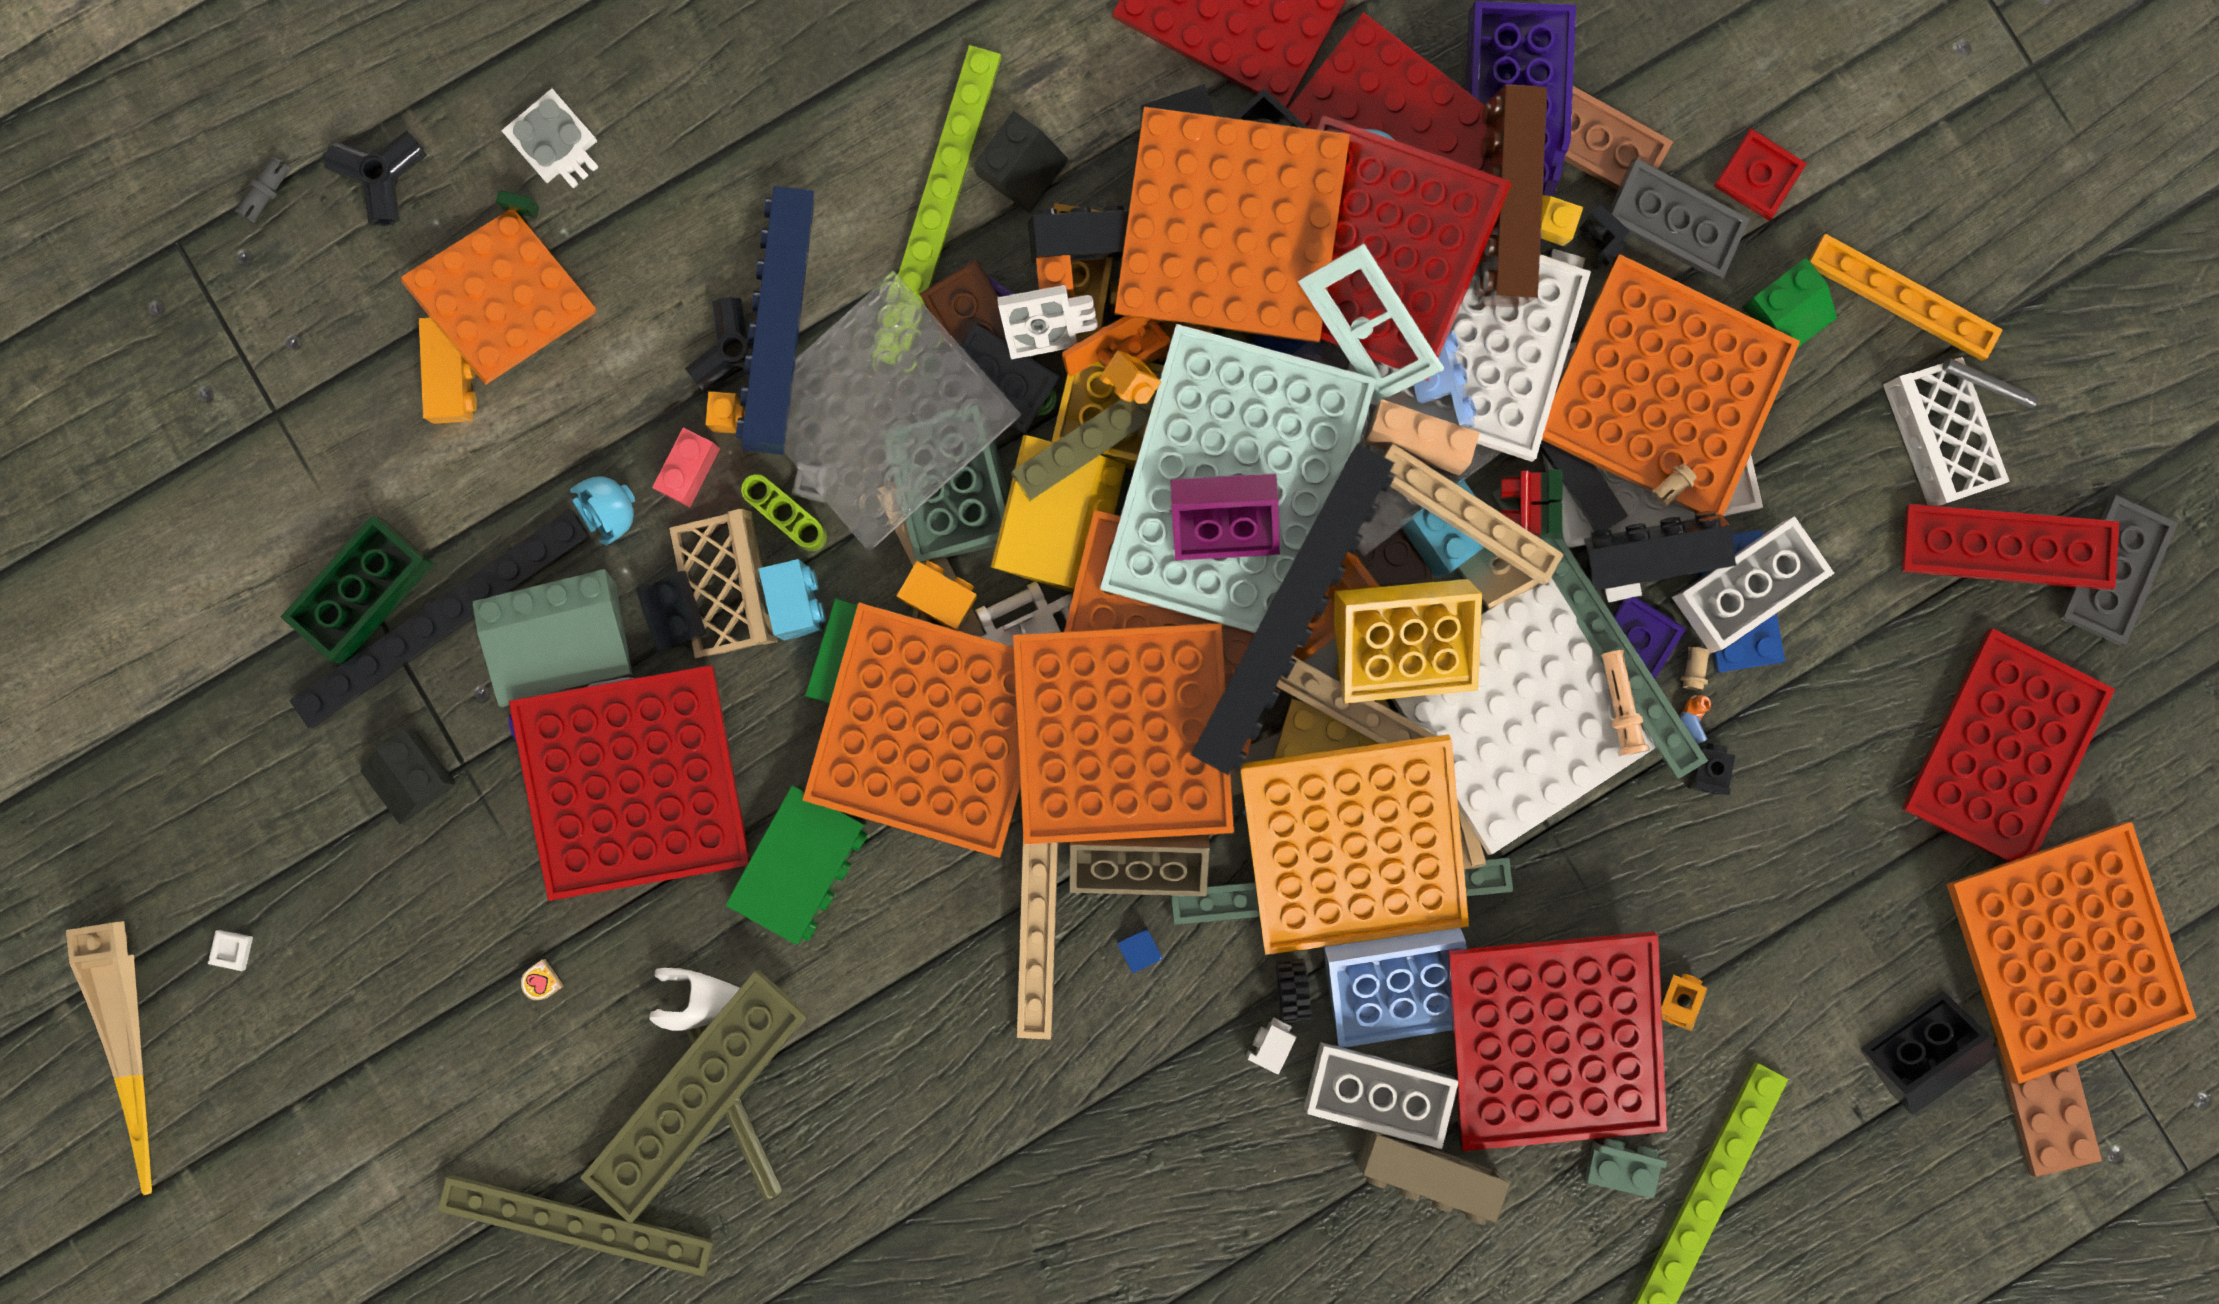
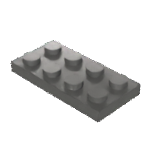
M1637 158L1630 162L1609 209V212L1630 230V235L1715 280L1724 278L1750 218Z
M2115 495L2109 498L2100 520L2119 521L2116 588L2113 590L2071 587L2058 618L2112 643L2123 646L2129 640L2178 523Z

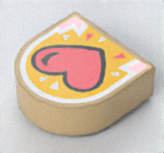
M542 959L529 968L521 979L523 993L532 1000L546 999L564 987L546 959Z

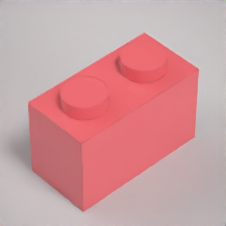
M682 428L652 488L690 508L720 448L712 441Z

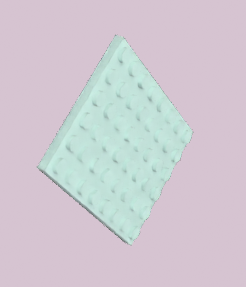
M1176 324L1160 379L1161 383L1157 389L1100 590L1211 622L1222 623V625L1255 634L1356 444H1359L1377 379ZM1276 474L1279 502L1280 555L1175 560L1171 479Z

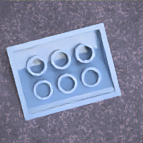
M1461 928L1323 947L1338 1046L1344 1048L1452 1031L1448 951L1466 949V940Z

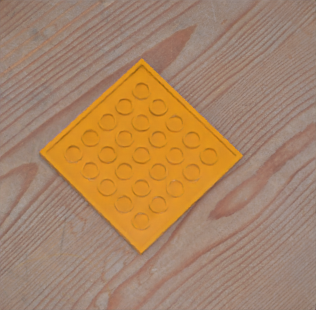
M1449 734L1248 762L1241 765V779L1265 955L1469 927L1452 739Z

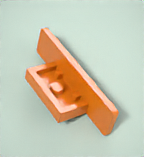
M1124 316L1109 326L1102 327L1095 334L1081 342L1074 343L1062 353L1066 372L1069 376H1073L1097 361L1106 369L1117 351L1141 359L1146 365L1150 364L1169 351L1172 340L1159 326L1165 323V321Z

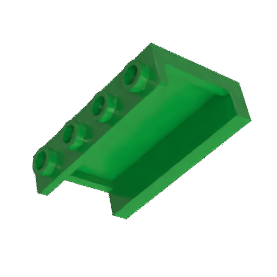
M792 785L725 906L793 944L799 945L803 940L809 942L818 927V923L814 921L820 909L823 911L828 909L835 896L831 889L837 879L841 882L844 880L852 865L847 860L853 850L859 852L867 839L868 833L864 832L867 824L862 821H858L843 812L803 801L805 790L799 786Z

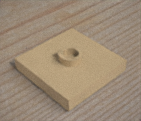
M1485 547L1456 568L1464 579H1469L1482 592V602L1488 610L1541 584Z

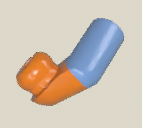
M1706 695L1690 697L1680 715V719L1697 744L1707 740L1700 724L1705 712L1711 708V701Z

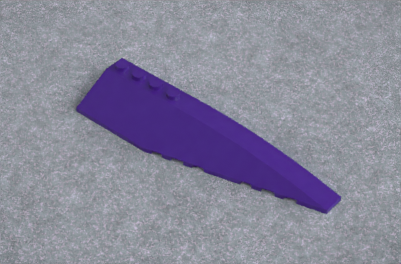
M1475 1L1468 13L1466 91L1485 104L1506 84L1547 87L1543 195L1553 197L1571 141L1576 5Z

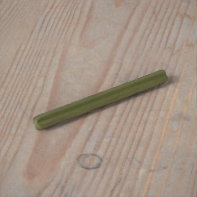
M706 1026L686 1030L692 1045L707 1028ZM739 1098L725 1116L763 1198L768 1200L779 1195L781 1187Z

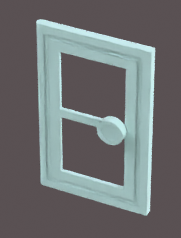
M1365 244L1356 247L1298 281L1356 372L1377 379L1372 395L1376 402L1381 401V399L1384 400L1444 370L1441 362ZM1361 269L1384 304L1387 312L1372 320L1358 317L1352 322L1350 327L1329 295L1326 287ZM1393 318L1419 360L1383 377L1358 338H1367L1372 333L1374 326Z

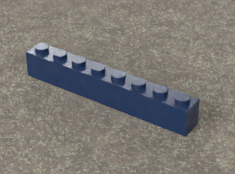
M774 186L772 198L766 197L764 217L770 218L768 229L762 228L760 248L766 249L764 260L758 259L756 279L762 280L761 290L754 291L752 310L758 311L756 323L750 322L748 342L754 343L753 353L746 354L744 374L750 375L748 386H742L740 406L746 408L744 418H738L736 438L742 440L744 451L784 455L814 212V191Z

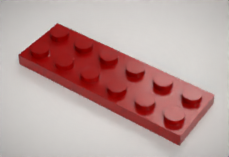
M1908 504L1905 508L1901 572L2113 590L2116 588L2119 521Z

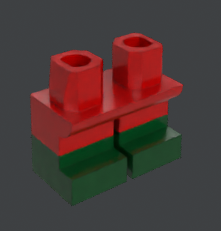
M1563 469L1534 473L1521 471L1520 477L1501 479V499H1519V510H1501V514L1538 538L1561 539L1563 533Z

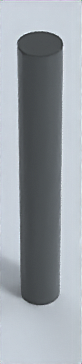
M1947 358L1942 366V370L2031 409L2038 402V396L1951 358Z

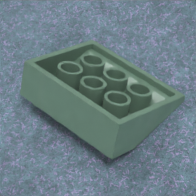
M977 405L883 433L915 560L923 563L927 560H937L996 546L1009 491L988 410Z
M605 569L472 601L477 634L499 707L509 706V701L513 699L589 686L588 684L632 676L616 582Z

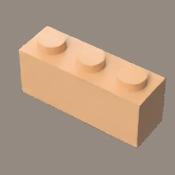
M1381 399L1372 412L1363 443L1385 451L1393 443L1424 464L1460 476L1471 464L1480 432Z

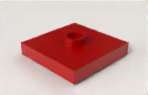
M1750 128L1713 187L1770 221L1807 163Z

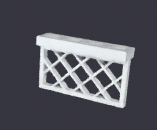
M1963 357L1954 359L1955 361L1965 364ZM1944 363L1900 376L1883 384L1927 505L1941 506L2010 482L1973 383L1958 377L1959 382L1957 387L1954 388L1943 382L1942 380L1946 371L1942 370ZM1921 378L1932 384L1927 398L1919 394L1914 380ZM1939 389L1952 395L1948 408L1934 402ZM1959 399L1969 406L1971 412L1968 419L1954 413ZM1930 409L1944 416L1939 429L1930 424L1928 418ZM1951 420L1964 426L1959 440L1946 433ZM1971 431L1980 435L1982 445L1979 451L1966 444ZM1942 440L1956 447L1951 460L1942 456L1939 448ZM1962 451L1976 458L1971 471L1957 464ZM1983 462L1992 467L1996 480L1989 482L1978 476ZM1954 472L1967 478L1963 491L1957 493L1951 480Z

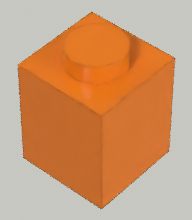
M1070 255L1036 258L1039 290L1066 285L1068 298H1073L1074 289Z

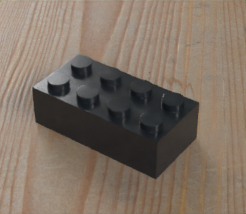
M1703 511L1694 514L1695 519L1681 521L1680 517H1670L1660 520V525L1646 527L1645 523H1638L1626 526V531L1612 534L1610 529L1592 532L1590 538L1584 539L1590 578L1595 591L1736 566L1730 524L1722 514L1716 515L1715 511Z

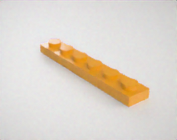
M1827 234L1820 238L1809 258L1810 263L1822 275L1980 361H1984L1989 357L2002 332V329Z

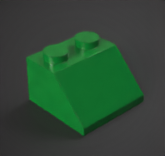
M1807 258L1803 259L1742 306L1751 318L1799 340L1798 347L1837 318L1828 284Z

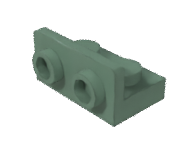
M1605 1138L1604 1143L1593 1140L1584 1181L1602 1187L1655 1198L1661 1167L1666 1168L1667 1160L1658 1156L1659 1150L1638 1145L1637 1151L1624 1148L1625 1142L1612 1138Z

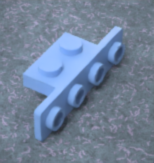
M1452 330L1449 332L1438 358L1444 370L1431 376L1429 381L1423 380L1413 386L1417 401L1421 404L1451 395L1459 425L1470 428L1474 426L1473 417L1476 416V408L1470 396L1467 397L1464 384L1468 382L1467 374L1462 363L1458 364L1455 351L1459 350V344Z

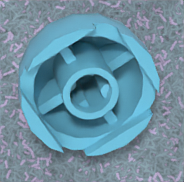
M594 476L583 480L570 489V493H577L578 497L573 499V503L580 517L591 533L597 528L603 535V537L598 539L602 544L607 546L629 530L634 518V510L631 503L635 502V498L625 484L620 486L613 479L604 476Z

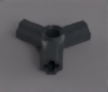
M405 131L377 154H368L335 141L333 145L328 147L325 154L324 167L329 171L363 183L368 223L370 225L388 226L400 221L395 188L398 178L425 158L427 154L408 131ZM378 168H383L381 176L377 179H372L374 171Z
M720 298L712 302L718 343L685 368L703 392L735 368L744 370L746 354L753 353L754 343L748 342L741 298ZM732 343L741 344L743 347L742 352L736 357H729L725 352L726 348Z

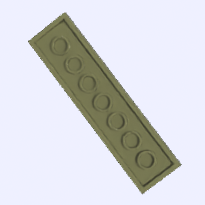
M754 971L580 1178L630 1224L634 1222L809 1014L761 971Z

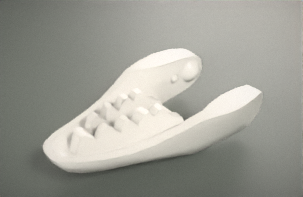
M656 969L655 977L660 981L689 980L691 990L688 1007L683 1012L657 1009L650 1012L649 1019L655 1025L672 1031L688 1030L709 1025L740 988L717 978L687 969Z

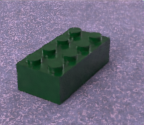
M372 515L280 617L330 662L343 664L353 656L435 563L386 520Z

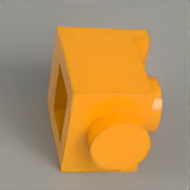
M1121 351L1116 352L1099 378L1103 383L1116 387L1114 392L1120 398L1127 402H1131L1134 399L1138 404H1147L1161 383V380L1141 359Z
M708 392L706 426L713 432L736 433L738 418H744L746 408L740 406V398L736 393Z
M1682 974V977L1673 975L1661 1006L1662 1020L1689 1031L1693 1030L1707 993V987L1701 985L1702 981L1688 974ZM1684 996L1690 999L1691 1004L1688 1007H1681L1678 1005L1677 1000Z

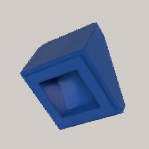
M1147 927L1117 943L1132 973L1163 959Z

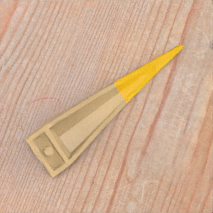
M122 921L66 930L69 963L93 1017L114 1077L131 1140L141 1192L143 1195L151 1194L152 1183L134 955H128L125 924Z

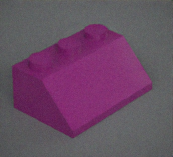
M1276 474L1171 479L1175 560L1280 555L1279 502Z

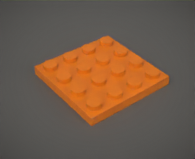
M510 209L401 277V282L485 385L596 313L595 306L516 211Z

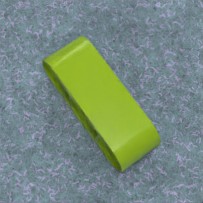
M757 474L751 475L744 480L741 487L744 499L799 546L807 551H817L825 545L827 541L825 528L771 481ZM758 484H765L767 487L765 496L759 500L752 499L751 492L753 487ZM790 505L793 510L791 517L786 521L777 520L778 509L781 506ZM810 526L816 527L818 530L816 540L810 543L803 542V531Z

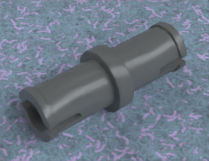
M273 156L259 178L251 181L249 185L252 188L235 210L237 214L243 217L250 206H252L245 219L255 224L256 219L268 201L275 199L277 196L275 191L287 173L291 171V168L284 163L275 174L274 171L281 161Z

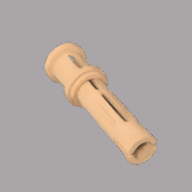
M1623 650L1601 654L1616 717L1612 719V728L1617 730L1621 748L1618 751L1619 756L1650 750L1649 745L1644 742L1641 723L1643 722V716H1640V713H1636Z

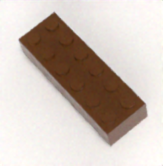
M1506 84L1483 107L1482 122L1487 124V133L1481 144V158L1485 159V172L1509 180L1512 185L1479 261L1481 262L1480 275H1477L1475 280V295L1479 296L1480 306L1519 308L1538 298L1547 87Z

